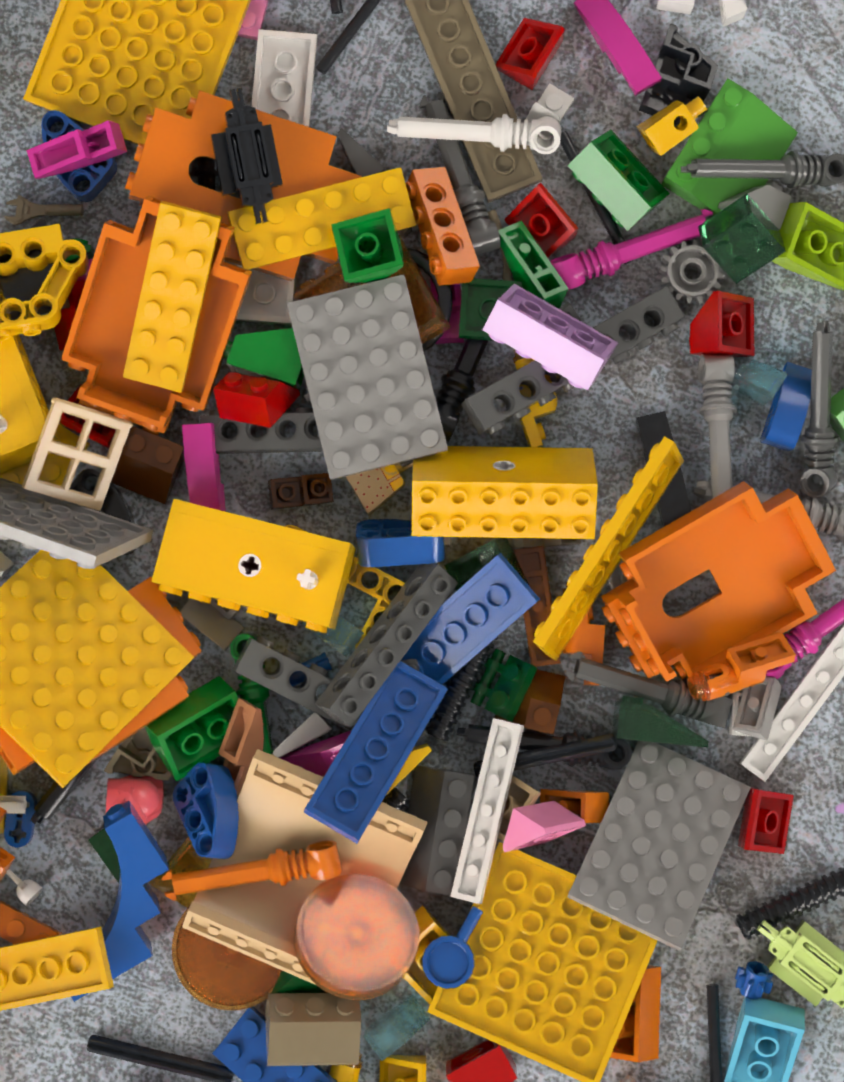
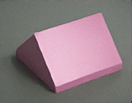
M555 801L513 808L503 843L504 852L546 844L585 827L586 824L584 819Z

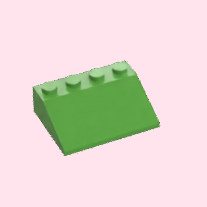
M728 78L698 124L699 128L693 132L662 182L663 187L697 208L712 211L713 215L710 216L723 224L727 219L735 216L718 209L719 202L750 188L765 185L768 179L692 178L690 173H681V166L691 164V161L694 159L780 160L798 133L753 93Z

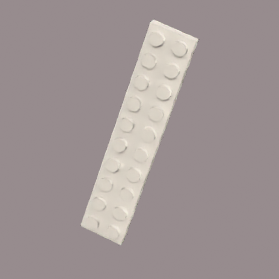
M258 29L251 107L309 127L317 34ZM250 269L253 272L236 321L292 325L287 303L294 302L296 274L292 281H287Z

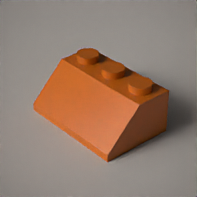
M647 966L610 1058L638 1063L658 1059L661 967Z

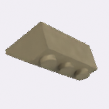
M336 993L268 994L265 1007L267 1066L359 1064L361 1035L359 993H354L351 1000Z

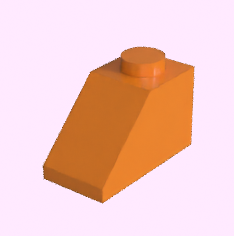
M540 789V803L555 801L584 819L585 823H601L609 806V792Z

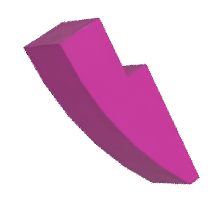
M108 120L84 131L76 129L26 151L35 179H40L105 161L126 153L127 148L120 125Z

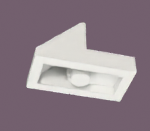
M549 83L538 102L533 104L526 119H529V123H532V119L537 120L541 117L549 116L556 119L560 124L574 102V98ZM541 131L538 135L544 140H549L553 134L550 131Z

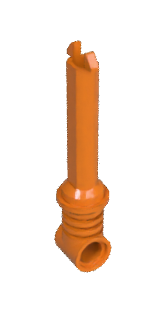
M325 840L310 844L306 851L300 848L299 853H297L296 849L291 850V854H289V851L276 848V853H271L267 859L172 874L171 869L162 876V881L172 879L174 891L165 892V897L177 900V895L266 880L286 886L289 881H293V877L296 880H300L302 875L304 879H307L308 874L315 880H327L337 877L341 874L342 870L337 843L332 840Z

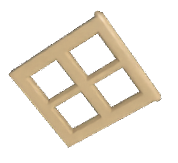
M54 397L51 399L52 404L22 488L101 511L133 423L130 420L121 419L108 413ZM62 413L85 419L76 447L53 440ZM94 422L116 429L107 456L84 450ZM48 452L71 459L62 486L39 480ZM79 462L102 468L92 495L70 489Z

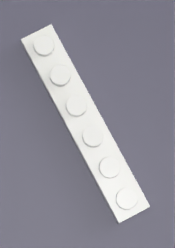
M844 623L774 716L768 740L758 738L739 763L763 782H766L843 678Z
M495 718L492 720L450 897L477 904H482L524 729L523 725Z

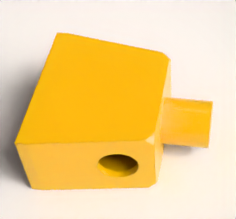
M699 96L686 105L677 100L636 127L651 151L662 156L699 128L695 120L708 110ZM679 116L680 123L674 127V120Z

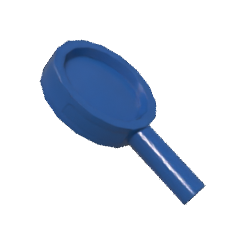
M472 906L456 937L441 936L433 940L425 949L422 958L423 970L427 978L434 985L445 989L457 988L466 983L472 976L475 960L467 941L483 914V911Z

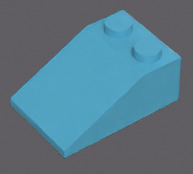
M744 997L723 1082H788L805 1031V1009L764 998L753 1000Z

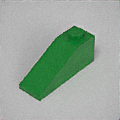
M522 220L498 230L500 245L514 281L522 282L523 289L556 308H560L569 288Z

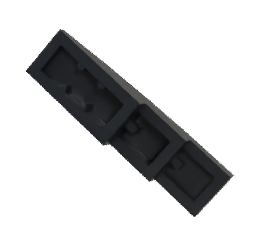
M665 411L636 418L647 464L649 453L656 443L660 444L664 436L672 441L674 440ZM681 467L657 503L663 527L691 512Z

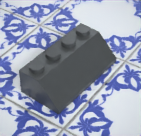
M421 765L415 767L408 814L415 815L417 818L428 823L402 876L400 885L427 892L451 895L466 833L474 774Z

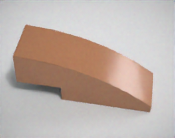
M238 698L218 753L226 758L223 766H226L231 773L237 795L241 792L256 750L263 751L264 744L261 709L243 698Z

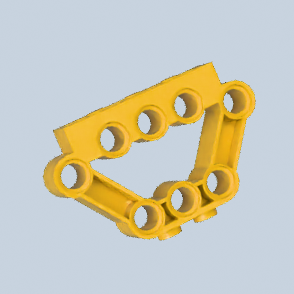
M60 224L0 233V256L4 254L12 256L8 262L0 263L1 276H11L21 268L41 271L48 264L54 263L38 293L31 300L22 302L17 298H8L0 304V341L8 340L12 335L18 334L35 336L42 333V330L55 327L61 319L60 310L78 277L83 276L89 268V260L84 245L77 240H64ZM38 249L42 251L36 258L27 256L31 250ZM70 255L80 256V259L75 263L65 261ZM42 306H50L52 308L51 312L46 315L37 314L38 309ZM12 311L22 313L16 320L7 319V315Z

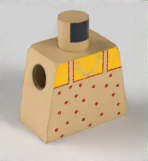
M410 460L345 476L368 516L405 486L400 473L412 467L413 461Z

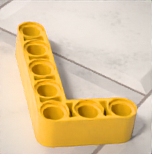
M286 525V526H284V527H288V528H292V529H296V530H300V531L307 532V531H305V530H303V529H301V528H299V527H297V526H294V525ZM354 556L347 584L378 599L356 641V649L375 624V616L380 612H384L392 602L388 598L390 588L393 586L403 587L405 583L376 567L360 566L358 558ZM368 572H373L378 575V584L374 588H365L362 584V577Z

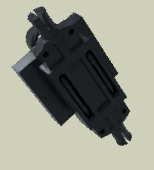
M242 88L232 89L229 92L233 108L224 114L227 128H225L223 133L211 134L222 196L240 193L242 205L253 206L255 224H263L268 222L265 204L273 200L271 188L282 186L283 184L271 124L262 126V122H258L256 108L245 106Z

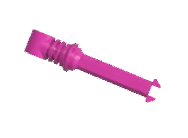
M700 209L701 214L615 245L611 242L605 243L602 240L593 248V252L591 249L586 250V254L583 251L579 252V257L576 253L566 254L554 258L550 262L569 288L568 290L584 284L586 281L585 277L588 280L592 279V275L595 278L599 277V272L601 275L613 276L615 271L619 270L621 264L680 244L682 241L686 242L706 234L711 238L718 228L715 226L708 229L705 217L713 215V212Z
M844 599L813 621H804L792 628L789 634H784L796 654L795 660L792 663L795 664L798 662V659L801 660L804 654L817 653L822 638L844 623ZM792 663L767 670L766 676L779 679L785 670L792 666Z

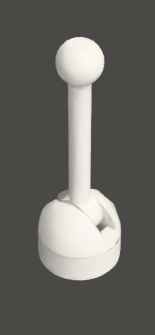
M10 869L7 870L6 874L18 885L16 889L17 897L25 906H28L39 896L43 888L36 881L31 879L22 881Z

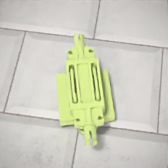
M766 920L762 921L761 924L770 932L760 925L757 931L770 940L767 950L775 955L767 966L768 969L814 1006H817L825 998L827 1001L831 999L843 1008L844 952L804 920H802L795 931L787 926L778 931Z

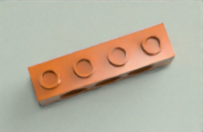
M446 167L412 170L405 184L415 222L421 233V245L427 251L431 273L435 275L438 286L472 282L480 265Z

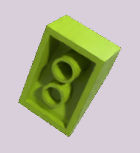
M807 202L790 203L781 229L774 230L765 258L789 271L844 291V223Z

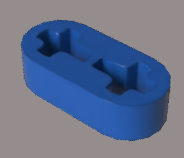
M20 790L12 794L26 796V801L30 802V806L26 808V813L22 817L19 814H6L4 838L10 846L15 848L29 844L34 835L35 824L31 821V818L36 812L34 807L37 805V799L32 792L27 790ZM19 821H22L21 830L26 832V837L21 838L20 842L16 841V836L12 835L11 832L17 829Z

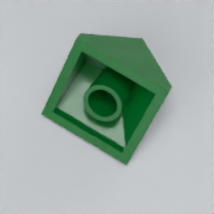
M390 208L331 224L345 282L370 283L387 279L404 267L403 249Z

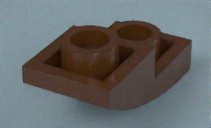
M329 473L268 480L271 510L334 502Z

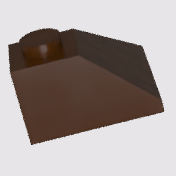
M537 669L512 723L523 725L527 729L553 735L561 705L565 676ZM496 714L494 716L495 719L510 722Z

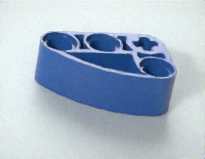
M57 110L47 112L42 118L43 143L76 129L84 131L64 113ZM55 122L64 123L61 131L51 132V126ZM113 157L105 160L108 163L106 167L98 166L96 163L58 174L57 177L77 200L90 202L98 196L117 172V163ZM83 180L90 181V187L86 191H77L78 183Z
M786 362L762 431L761 443L788 452L795 448L811 399L812 369Z
M369 519L360 521L356 525L358 564L362 567L431 564L445 559L444 537L412 536V520Z
M197 763L174 788L173 802L196 853L206 858L228 859L235 850L239 822L237 793L234 781L226 766Z

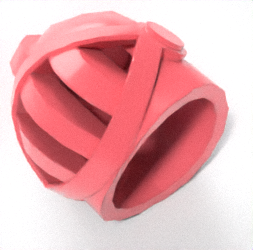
M132 775L123 778H108L106 812L114 805H123L130 801L145 825L159 816L163 808V780L154 779L149 776L133 777Z

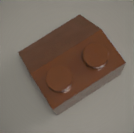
M133 426L130 428L111 482L166 505L185 460L184 446Z

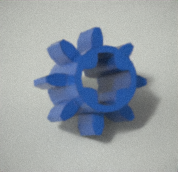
M748 962L746 969L738 967L735 987L740 988V993L744 997L753 1000L762 997L763 992L770 994L774 983L771 981L773 973H770L768 967L761 962Z

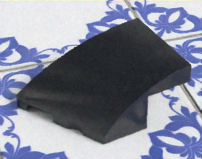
M670 24L654 65L662 79L659 83L645 90L639 107V111L652 116L677 100L686 105L699 96L704 102L711 90L718 65L708 56H705L694 42L691 44L687 42L677 32L678 27L674 24ZM679 116L676 117L674 120V124L679 125L680 123Z
M45 219L37 220L36 224L31 228L47 226ZM34 249L27 256L36 258L42 251ZM9 254L1 255L0 263L8 262L12 256ZM54 263L48 264L41 271L21 268L11 276L0 275V289L3 291L5 299L17 298L22 302L31 300L38 293ZM68 298L66 299L62 309L70 308ZM42 306L38 309L37 314L49 313L52 308L50 306ZM19 311L10 312V320L18 319L22 313Z

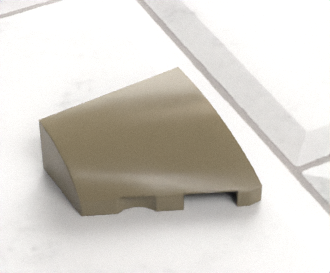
M145 727L122 742L104 769L108 774L116 772L132 774L133 777L149 776L154 779L167 781L171 778L170 772L153 747Z

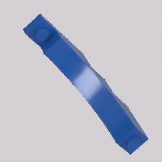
M130 801L123 805H114L103 816L104 828L114 845L120 867L116 901L102 929L112 979L153 956L151 941L140 925L160 914L161 910L159 899L147 882L169 870L166 855ZM88 993L71 996V998L75 1002Z

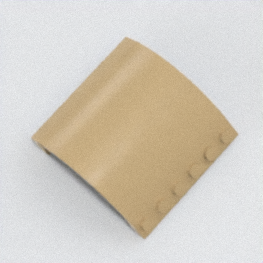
M257 749L237 799L239 822L234 853L228 859L213 858L209 868L267 859L271 853H276V848L289 851V854H291V850L296 849L297 853H299L300 848L306 851V848L315 842L332 840L337 843L342 872L337 877L327 880H315L311 878L310 874H308L307 879H304L301 875L300 880H296L293 877V881H289L286 886L266 880L199 891L188 909L182 928L351 1000L359 985L362 973L342 970L326 958L319 945L320 938L331 936V934H321L319 932L318 926L321 924L319 920L323 912L332 903L340 899L349 902H361L370 899L388 911L402 876L428 822L382 802L357 844L304 813L305 807L323 779L322 776ZM346 897H363V898H367V899L360 900V901H350V900H346V899L359 900V899H363V898L352 899V898H346ZM365 901V902H362V903H348V904L358 905V904L366 903V902H368V901ZM366 904L359 905V906H352V905H347V906L360 907V906H364V905H366ZM344 906V907L349 908V909H362V908L367 907V906H364V907H361V908H350V907ZM365 909L357 910V911H354V910H349V911L359 912V911H363V910H365ZM348 916L350 921L348 930H350L351 924V930L359 928L363 932V937L360 940H353L349 935L347 941L342 946L347 951L346 953L365 954L371 951L373 938H375V925L367 918L368 916ZM355 959V960H351V961H349V962L356 961V960H362V961H367V960ZM357 961V962H352V963H366V962ZM354 966V967H350V968H347V969H351V968H355V967H364V966Z

